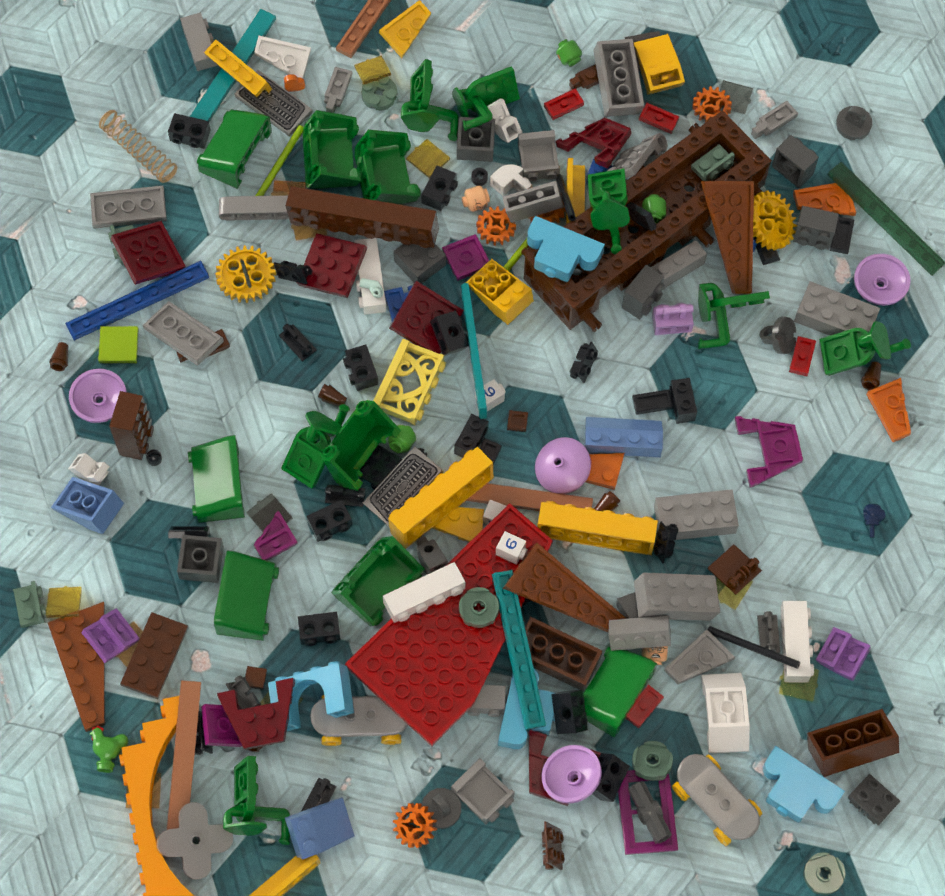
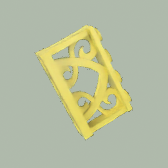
M402 338L373 401L386 414L416 425L417 420L421 421L423 417L424 405H428L430 402L432 388L435 389L437 387L439 373H443L446 367L444 355L412 344L410 341ZM408 352L417 354V355H419V356H421V357H419V358L416 360V359H415L414 357H412ZM430 359L435 363L433 369L428 370L426 367L429 363H424L422 366H420V363L423 360ZM403 365H406L407 369L410 367V365L412 366L407 371H403L401 369ZM415 370L421 386L403 394L402 384L396 377L408 376ZM396 386L399 388L398 395H396L397 391H391L392 387ZM401 402H405V406L408 409V405L412 403L415 405V409L407 413L402 410ZM384 403H397V408H394Z

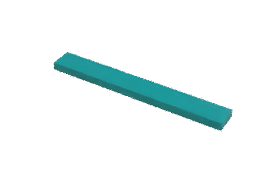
M260 9L232 51L246 65L254 54L258 36H266L276 20V15ZM221 68L190 117L210 122L236 80Z
M463 283L461 285V296L469 339L468 344L479 418L485 419L487 418V405L469 283Z
M513 571L495 572L492 574L499 602V610L525 730L545 727L546 722L519 598L517 594L503 589L513 575Z

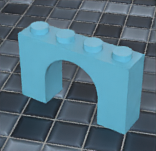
M338 661L330 662L325 667H312L307 672H294L293 676L275 678V681L289 678L295 679L287 731L301 728L298 708L299 699L303 691L313 684H320L324 691L328 715L338 718L354 713L348 667ZM275 681L268 682L270 703L278 702Z

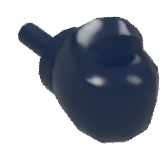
M868 504L863 509L864 521L866 526H870V538H875V526H879V522L885 518V511L878 504Z

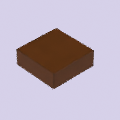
M509 410L507 430L526 432L528 412Z
M247 666L245 678L251 688L264 690L267 669Z

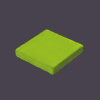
M100 326L99 363H137L138 326Z

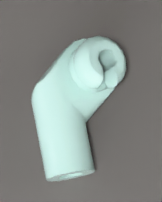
M361 278L360 287L368 288L375 298L383 296L384 291L378 281Z

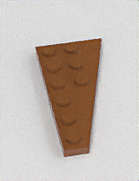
M701 181L731 291L733 294L752 293L754 181Z
M538 543L533 545L503 587L507 591L608 633L609 620L626 619V617Z
M104 602L47 622L86 732L92 730L97 725H105V663L81 632L104 615Z

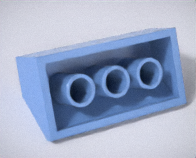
M586 417L585 448L589 454L624 453V456L661 458L663 449L662 421Z

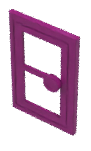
M635 770L627 771L618 791L625 855L678 851L669 774L664 780H658L663 819L672 836L665 842L657 844L654 841L635 843L632 815L637 814V810H631L628 783L649 780L638 777L635 774Z

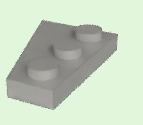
M706 630L676 657L664 671L677 684H681L730 662L735 657Z

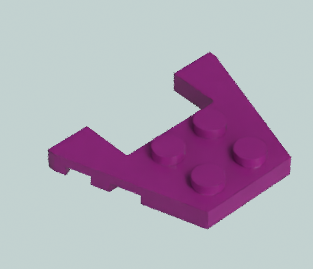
M735 416L738 435L758 432L765 463L764 467L746 470L750 488L803 462L794 424L774 421L764 422L755 418L751 420L745 419L742 416Z

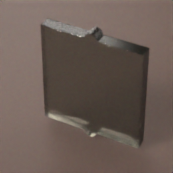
M723 80L720 92L725 90V96L730 95L729 101H732L731 111L746 114L748 104L751 103L750 97L753 88Z
M272 493L262 501H257V504L246 512L262 532L270 524L277 511L280 512L286 523L293 519Z

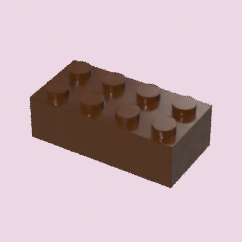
M123 391L119 393L109 427L119 455L142 460L143 455L148 452L149 443L147 442L148 438L153 435L154 426H152V419L149 417L147 403H145L143 396Z
M530 617L525 630L533 667L584 692L601 659L602 650Z
M883 709L807 733L808 750L823 777L899 753V736Z

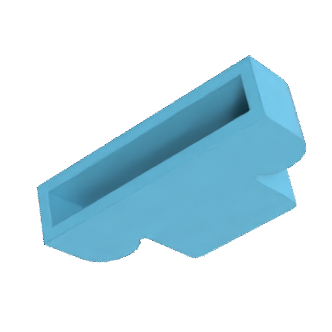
M537 216L534 217L528 228L527 243L529 247L539 249L535 256L534 268L551 278L555 277L568 282L578 263L584 270H593L597 267L604 253L605 244Z
M534 669L537 685H539V674ZM512 675L498 746L521 749L527 742V732L529 730H525L514 675ZM538 689L546 726L531 730L549 736L552 721H555L551 695L555 692Z
M777 746L774 747L764 763V776L771 780L777 779L776 784L766 798V802L776 808V812L781 816H788L798 823L801 822L813 803L818 812L822 814L830 813L845 792Z

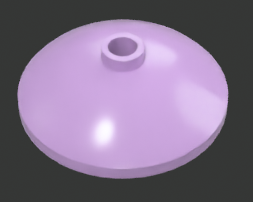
M874 254L866 257L858 264L854 274V284L858 293L865 300L876 305L886 306L899 302L905 297L910 287L911 280L907 267L896 257L887 254Z
M93 369L82 373L75 379L69 391V402L72 410L79 418L87 422L101 423L111 420L120 391H127L122 379L114 372L106 369ZM97 400H103L101 403H97Z
M567 437L557 438L547 443L539 452L535 462V473L539 483L548 491L558 494H568L579 489L587 480L591 470V458L588 450L579 441ZM558 460H561L560 465H556Z
M569 745L555 751L544 764L542 770L543 787L548 795L558 802L568 804L580 802L589 797L600 783L602 775L600 761L590 749L584 746Z

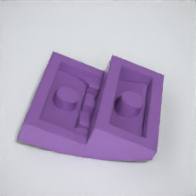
M117 608L101 616L97 622L84 628L81 632L104 663L112 660L140 639Z
M833 627L816 661L840 676L854 681L871 646L852 638V634Z

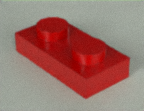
M576 88L544 103V108L552 120L584 106V101Z
M646 103L639 116V121L672 134L680 116Z
M797 337L789 372L808 376L816 340Z
M648 684L638 696L626 719L637 728H640L661 703L664 696Z

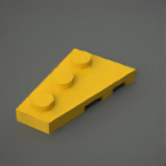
M419 0L379 30V34L403 58L431 16V12Z
M457 507L436 524L433 529L470 542L483 529L484 509Z

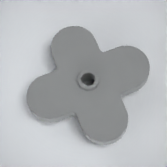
M191 802L184 805L179 812V828L163 831L158 836L156 845L161 855L169 858H182V868L185 875L190 879L198 880L209 874L211 870V854L224 852L231 847L233 834L224 830L222 824L209 825L207 811L200 803ZM194 837H197L199 840L197 845L192 842Z

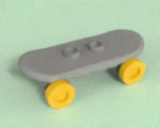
M324 695L321 696V700L314 704L311 710V723L314 729L323 735L321 737V744L325 746L341 745L342 737L381 736L382 744H400L401 735L399 733L403 732L408 726L377 696L352 697L354 713L338 718L327 714Z
M689 755L680 763L677 770L678 782L672 785L676 795L683 801H686L689 797L692 798L717 826L713 830V834L724 846H728L731 843V839L744 840L753 836L759 828L760 816L762 815L758 805L751 799L747 800L720 771V765L711 755Z

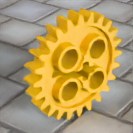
M769 190L762 191L754 196L753 237H757L756 243L761 242L762 248L767 246V250L773 249L775 251L790 244V241L794 239L792 235L795 234L793 228L797 227V225L793 223L796 217L791 215L794 210H789L790 203L786 205V198L780 199V194L775 195V191L769 192Z
M244 245L243 250H240L237 246L236 252L230 249V255L223 254L225 260L219 259L221 266H216L217 272L215 275L217 285H220V291H224L225 296L230 295L231 300L237 297L239 303L243 298L248 303L249 298L255 302L256 296L262 299V293L269 294L267 288H273L272 283L276 281L274 277L276 276V270H274L275 266L272 263V258H267V252L261 254V248L254 251L253 246L247 250L246 245ZM241 260L244 261L246 272L249 276V281L252 286L251 288H249L247 285L245 274L243 273L242 265L240 263ZM250 262H256L254 265H249ZM233 267H238L237 270H230ZM255 278H261L259 281H254ZM238 283H243L242 286H236Z

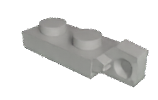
M339 67L334 68L324 95V103L327 104L326 112L334 113L336 106L340 107L353 75L351 70Z
M785 101L760 117L759 121L756 122V127L752 128L751 135L755 139L763 134L767 136L796 118L798 112L788 101Z

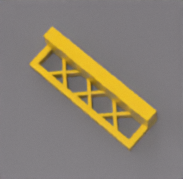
M216 39L204 52L207 57L254 96L258 97L263 90H266L268 93L272 90L265 79Z
M568 158L566 189L577 217L585 211V165H573V158ZM566 213V224H568L570 220Z
M313 855L300 859L295 856L249 896H283L321 864L319 857Z

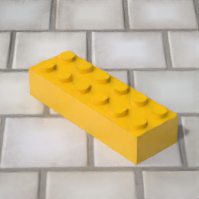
M478 446L474 450L471 449L466 452L464 458L459 462L452 463L449 470L444 474L440 473L437 475L434 482L429 486L425 485L422 487L419 494L414 498L410 497L407 499L404 506L399 510L395 509L391 512L388 518L390 533L407 549L494 478L493 462Z
M553 501L541 502L537 527L553 540L652 555L658 520L647 516L639 518L629 513L621 515L615 514V512L610 510L602 512L596 511L591 507L583 509L577 508L572 504L559 505Z

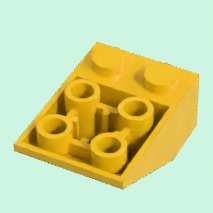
M668 34L634 42L647 95L680 87L685 83L680 62Z
M493 259L466 282L469 283L470 289L493 314L507 325L534 301L532 289Z

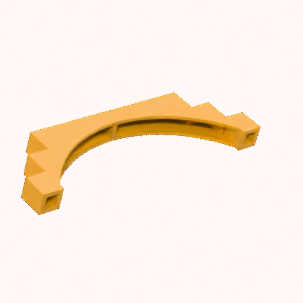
M180 695L163 699L164 705L160 706L164 719L142 723L143 730H140L142 742L145 743L122 747V754L119 755L121 767L125 766L126 772L122 774L124 786H128L129 793H126V800L128 806L131 805L133 812L129 813L131 825H135L136 830L133 833L134 844L139 847L136 858L138 865H142L143 872L139 873L141 885H145L146 893H143V896H194L180 883L168 867L163 855L159 853L152 817V794L155 776L161 758L176 733Z

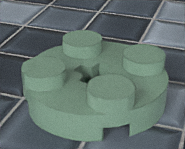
M387 75L371 77L362 84V100L369 108L371 106L379 111L386 110L395 103L397 87ZM376 91H383L382 96H379V94H375Z
M481 587L472 588L461 597L459 613L466 625L481 628L495 622L499 612V602L497 597L490 593L488 589ZM477 603H480L482 607H485L480 612H477V610H474L473 608L477 606Z
M645 742L644 745L639 748L637 747L633 753L632 765L635 774L649 781L664 780L673 766L672 753L661 742ZM651 757H654L657 763L650 764L647 760H651Z
M826 852L813 855L805 864L803 872L807 886L813 893L829 895L838 891L846 875L845 867L841 860ZM823 868L830 873L827 879L819 875Z

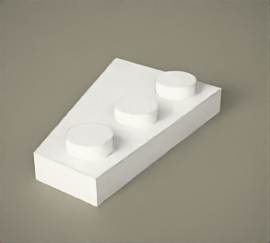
M258 36L254 51L256 56L288 75L294 74L304 79L311 47Z

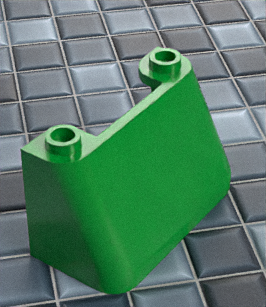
M234 109L227 111L224 114L223 122L209 145L197 159L199 172L238 189L242 183L239 176L245 172V165L259 141H263L264 138L268 139L272 133L270 117L264 114Z
M316 110L305 123L303 128V150L307 188L354 187L361 183L362 173L358 168L353 167L352 139L359 131L357 117Z
M368 129L355 147V160L357 168L362 173L360 185L364 199L399 205L416 202L419 199L421 190L417 184H410L404 157L411 148L407 133Z
M365 400L359 402L329 446L323 450L322 459L334 481L341 487L358 491L363 484L359 477L363 475L360 469L379 443L385 444L387 442L385 439L389 436L396 438L401 430L374 401Z
M236 435L225 436L191 447V451H188V461L192 463L196 503V505H192L193 517L197 516L198 523L245 518L239 469V448Z
M393 536L382 537L344 576L331 593L369 626H377L384 619L383 610L385 605L383 603V596L421 578V573L425 568Z
M227 550L214 615V627L217 635L264 641V636L269 633L270 624L266 623V613L271 585L274 579H278L279 567H277L276 563Z
M609 646L603 655L605 660L583 693V697L585 700L587 722L615 738L641 691L647 685L648 680H651L654 675L657 663L628 650L611 651Z

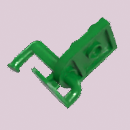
M425 59L411 76L410 101L402 105L401 119L408 129L418 132L430 131L439 119L450 122L448 138L451 141H457L458 114L455 111L429 104L433 90V84H431L433 68L432 61Z
M512 66L473 81L467 89L459 90L456 87L452 91L453 99L461 117H469L467 109H471L479 115V117L472 120H463L465 131L487 123L493 118L491 111L487 107L493 102L504 99L505 104H509L520 99L515 72Z
M624 168L588 174L589 201L593 209L590 214L592 225L597 230L610 229L612 237L611 252L615 255L622 250L618 227L626 226L630 221L629 211L625 206L628 196Z
M699 284L698 306L702 322L711 321V311H714L718 338L702 340L700 338L698 349L725 346L730 342L725 305L736 308L746 306V302L749 305L765 303L764 299H770L769 291L724 298V294L716 284ZM707 291H712L713 300L708 299Z
M878 321L873 322L870 332L862 328H852L819 339L825 375L828 376L863 366L873 358L875 353H878L880 358L888 360L891 358V353L911 347L910 341L906 338L901 342L890 345L887 329L883 323Z
M345 404L339 406V412L335 421L317 411L307 412L305 417L310 426L301 429L296 434L281 469L308 487L314 488L325 467L322 459L323 450L331 443L330 437L337 435L342 428L346 415L350 411L349 406Z
M247 756L234 767V807H231L224 813L223 829L234 835L252 836L260 834L267 828L266 823L255 822V819L281 821V838L278 841L281 844L290 845V833L285 821V817L290 816L289 811L285 808L255 806L258 793V783H256L258 764L256 763V756ZM232 817H236L240 823L232 824Z

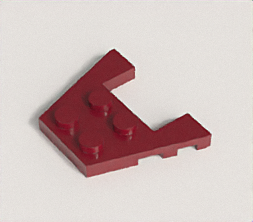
M604 117L585 126L584 131L580 133L573 132L569 134V138L563 141L560 138L555 142L558 148L567 152L580 142L600 149L602 152L594 157L595 164L608 168L632 133L631 128Z
M294 678L275 681L278 702L239 710L236 690L217 693L245 750L285 742L289 709L293 698L292 692L293 687H295Z
M530 729L529 794L568 806V803H561L551 798L543 787L542 770L549 757L541 755L547 735ZM591 750L597 758L600 756L601 752Z

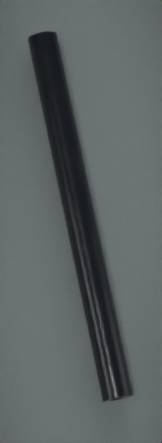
M557 174L555 179L568 219L574 221L576 216L561 174Z
M712 626L708 628V631L715 637L796 669L800 666V661Z

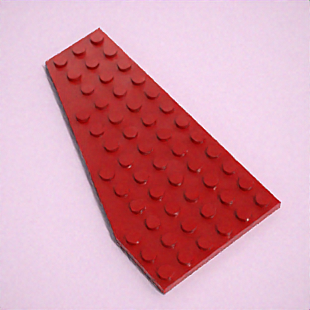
M510 503L447 564L455 562L465 580V589L461 594L449 596L441 604L428 606L424 612H416L403 622L397 621L394 623L391 618L345 663V666L348 667L352 674L431 746L475 704L506 640L500 610L493 624L481 628L468 626L464 623L459 613L461 597L468 590L476 587L486 588L496 596L492 574L512 570L514 573L523 561L520 559L516 565L496 555V547L505 531L526 541V549H528L526 555L536 543L548 552L553 544L551 538ZM518 595L520 607H522L526 598ZM477 603V606L473 608L474 610H477V612H480L485 607H482L480 603Z

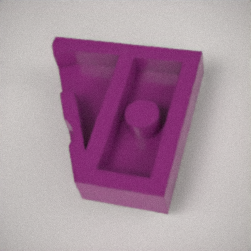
M277 511L270 524L263 530V534L254 543V547L260 558L268 561L297 545L298 542L280 512Z

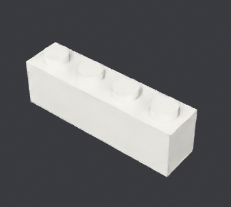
M377 238L354 240L355 243L363 244L367 247L357 273L359 275V280L356 281L357 292L361 291L362 297H358L359 308H363L364 315L386 312L384 293L382 297L375 298L368 288L360 287L361 278L378 281L384 291Z
M455 562L384 595L383 603L394 623L397 621L403 622L416 612H424L428 606L441 604L447 597L461 594L465 589V580Z
M783 601L781 605L783 655L800 661L798 669L783 664L784 682L808 683L810 677L814 675V665L810 664V657L813 656V646L809 645V638L812 637V628L808 626L811 610L807 608V601Z

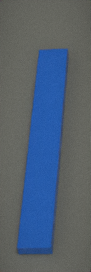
M202 261L196 262L65 324L75 341L99 330L100 326L114 323L209 279V274Z

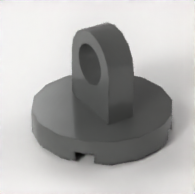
M858 106L846 107L837 116V130L844 138L849 140L863 139L872 128V118L864 108Z
M779 317L774 325L763 328L759 335L764 344H773V348L778 354H788L796 343V337H794L796 326L791 318Z
M436 788L428 792L423 798L422 807L428 806L427 812H434L431 818L437 820L433 827L447 829L459 820L461 802L452 790Z

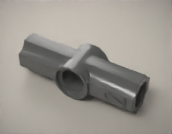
M644 781L633 784L628 788V792L637 807L640 821L643 825L647 826L655 844L665 842L671 838L672 834L663 819V812L659 803L653 800Z

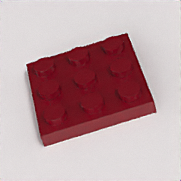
M162 221L111 236V241L135 285L175 273L186 267Z
M316 233L304 265L310 266L312 274L306 277L308 284L296 283L305 288L348 298L367 247L363 244Z
M416 281L389 329L417 346L440 354L441 350L430 321L436 316L456 311L461 316L464 310Z

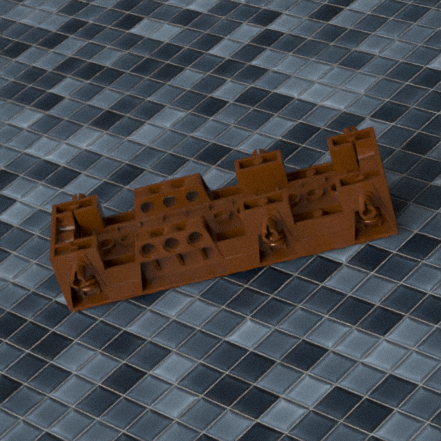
M723 110L702 126H699L697 123L694 126L692 125L688 130L691 134L646 167L643 164L636 175L626 181L628 196L626 205L632 202L642 208L643 200L653 194L659 195L666 201V217L656 224L655 230L649 231L632 221L630 217V221L626 226L618 227L622 250L615 255L611 252L612 237L610 229H595L590 216L593 209L591 207L577 216L574 221L566 224L564 228L605 244L604 248H608L610 252L602 255L597 267L593 270H584L578 263L575 269L581 270L582 273L580 275L572 274L568 282L555 277H548L545 273L534 268L535 256L539 249H532L528 245V249L524 248L521 254L525 256L524 280L569 330L582 321L593 332L597 331L596 328L599 330L602 323L592 313L599 309L600 299L616 287L620 291L627 288L645 265L652 267L661 262L667 249L677 241L684 246L694 237H697L706 248L714 243L715 239L705 230L711 224V216L702 188V180L691 169V165L713 148L720 144L728 154L731 152L735 154L732 167L728 170L724 169L713 181H754V196L762 192L760 188L765 185L772 160ZM692 186L694 190L692 192H688L684 189V187ZM630 227H636L638 229V232L631 233L628 229Z

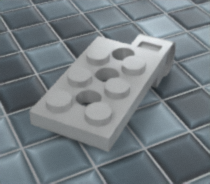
M658 133L644 139L639 145L626 149L620 154L619 159L613 163V167L607 171L624 168L626 178L636 175L649 156H657L660 152L667 150L668 144L665 136Z

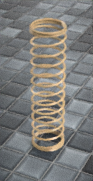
M109 110L101 117L99 128L107 132L108 136H112V139L117 141V144L122 145V148L126 149L127 153L136 158L138 162H141L142 166L151 171L152 175H156V178L161 183L169 181L175 175L177 165L171 163V159H166L165 154L161 155L160 150L156 151V146H151L150 141L146 142V137L141 138V133H136L137 130L135 128L131 129L132 125H127V120H122L121 115L117 116L115 110ZM112 113H115L112 121L104 127L106 119ZM118 117H121L119 123L113 129L109 130V127L113 125ZM125 121L124 127L118 133L114 134V131L119 126V124ZM130 126V129L125 134V136L118 139L120 133L124 130V128ZM132 130H135L133 137L123 143L126 136ZM140 134L138 141L128 148L131 140ZM145 139L143 145L133 152L136 144L140 140ZM147 143H150L148 149L142 155L138 156L143 146ZM154 147V152L146 160H143L145 154ZM160 152L157 159L148 165L151 157L155 153ZM162 156H165L162 163L158 167L153 169L157 160ZM169 160V164L158 173L160 167ZM174 166V169L166 177L162 178L166 170Z

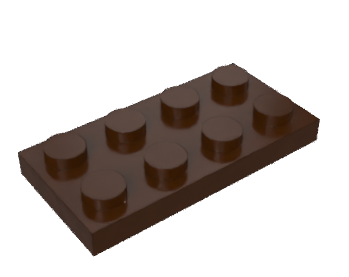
M151 612L120 685L158 699L189 628L188 625Z

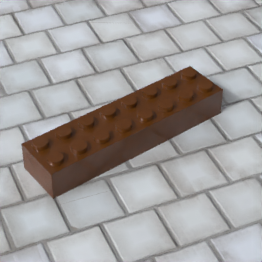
M291 186L285 205L290 223L295 226H310L313 229H327L335 233L338 231L345 232L352 236L357 234L370 239L380 238L387 242L398 241L405 245L415 244L423 248H434L439 231L437 212L435 210Z

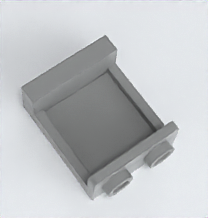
M555 131L518 134V147L523 177H526L529 181L546 178L555 179L557 174H560V165H558L555 146Z
M481 758L451 786V790L485 825L489 821L493 823L499 817V811L503 807L508 808L514 802L515 792L512 789L509 790L486 767V763Z

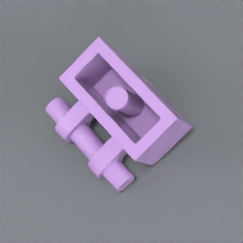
M678 303L672 306L661 304L653 307L654 334L664 335L692 332L694 325L692 316L693 305Z

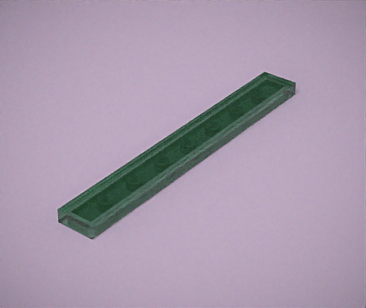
M842 162L829 171L827 175L930 275L933 276L945 265V261Z

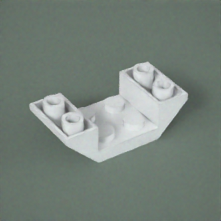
M742 674L701 675L703 695H705L709 754L749 752L750 724L746 686Z

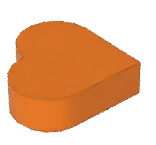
M289 74L284 77L285 90L288 92L303 90L305 88V80L294 74Z

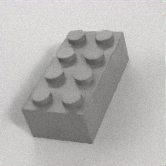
M633 39L598 41L593 51L605 117L640 114L644 107Z
M810 281L794 322L827 335H834L852 328H862L870 332L880 308Z
M733 489L656 497L654 510L656 520H658L657 530L661 521L665 526L676 524L678 528L676 540L736 534L739 524Z
M642 573L634 581L639 618L669 615V619L711 621L720 613L715 575Z

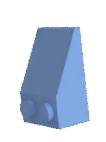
M72 477L51 508L85 528L103 534L124 505V502L111 489Z
M343 797L285 817L296 856L300 859L324 852L355 836Z

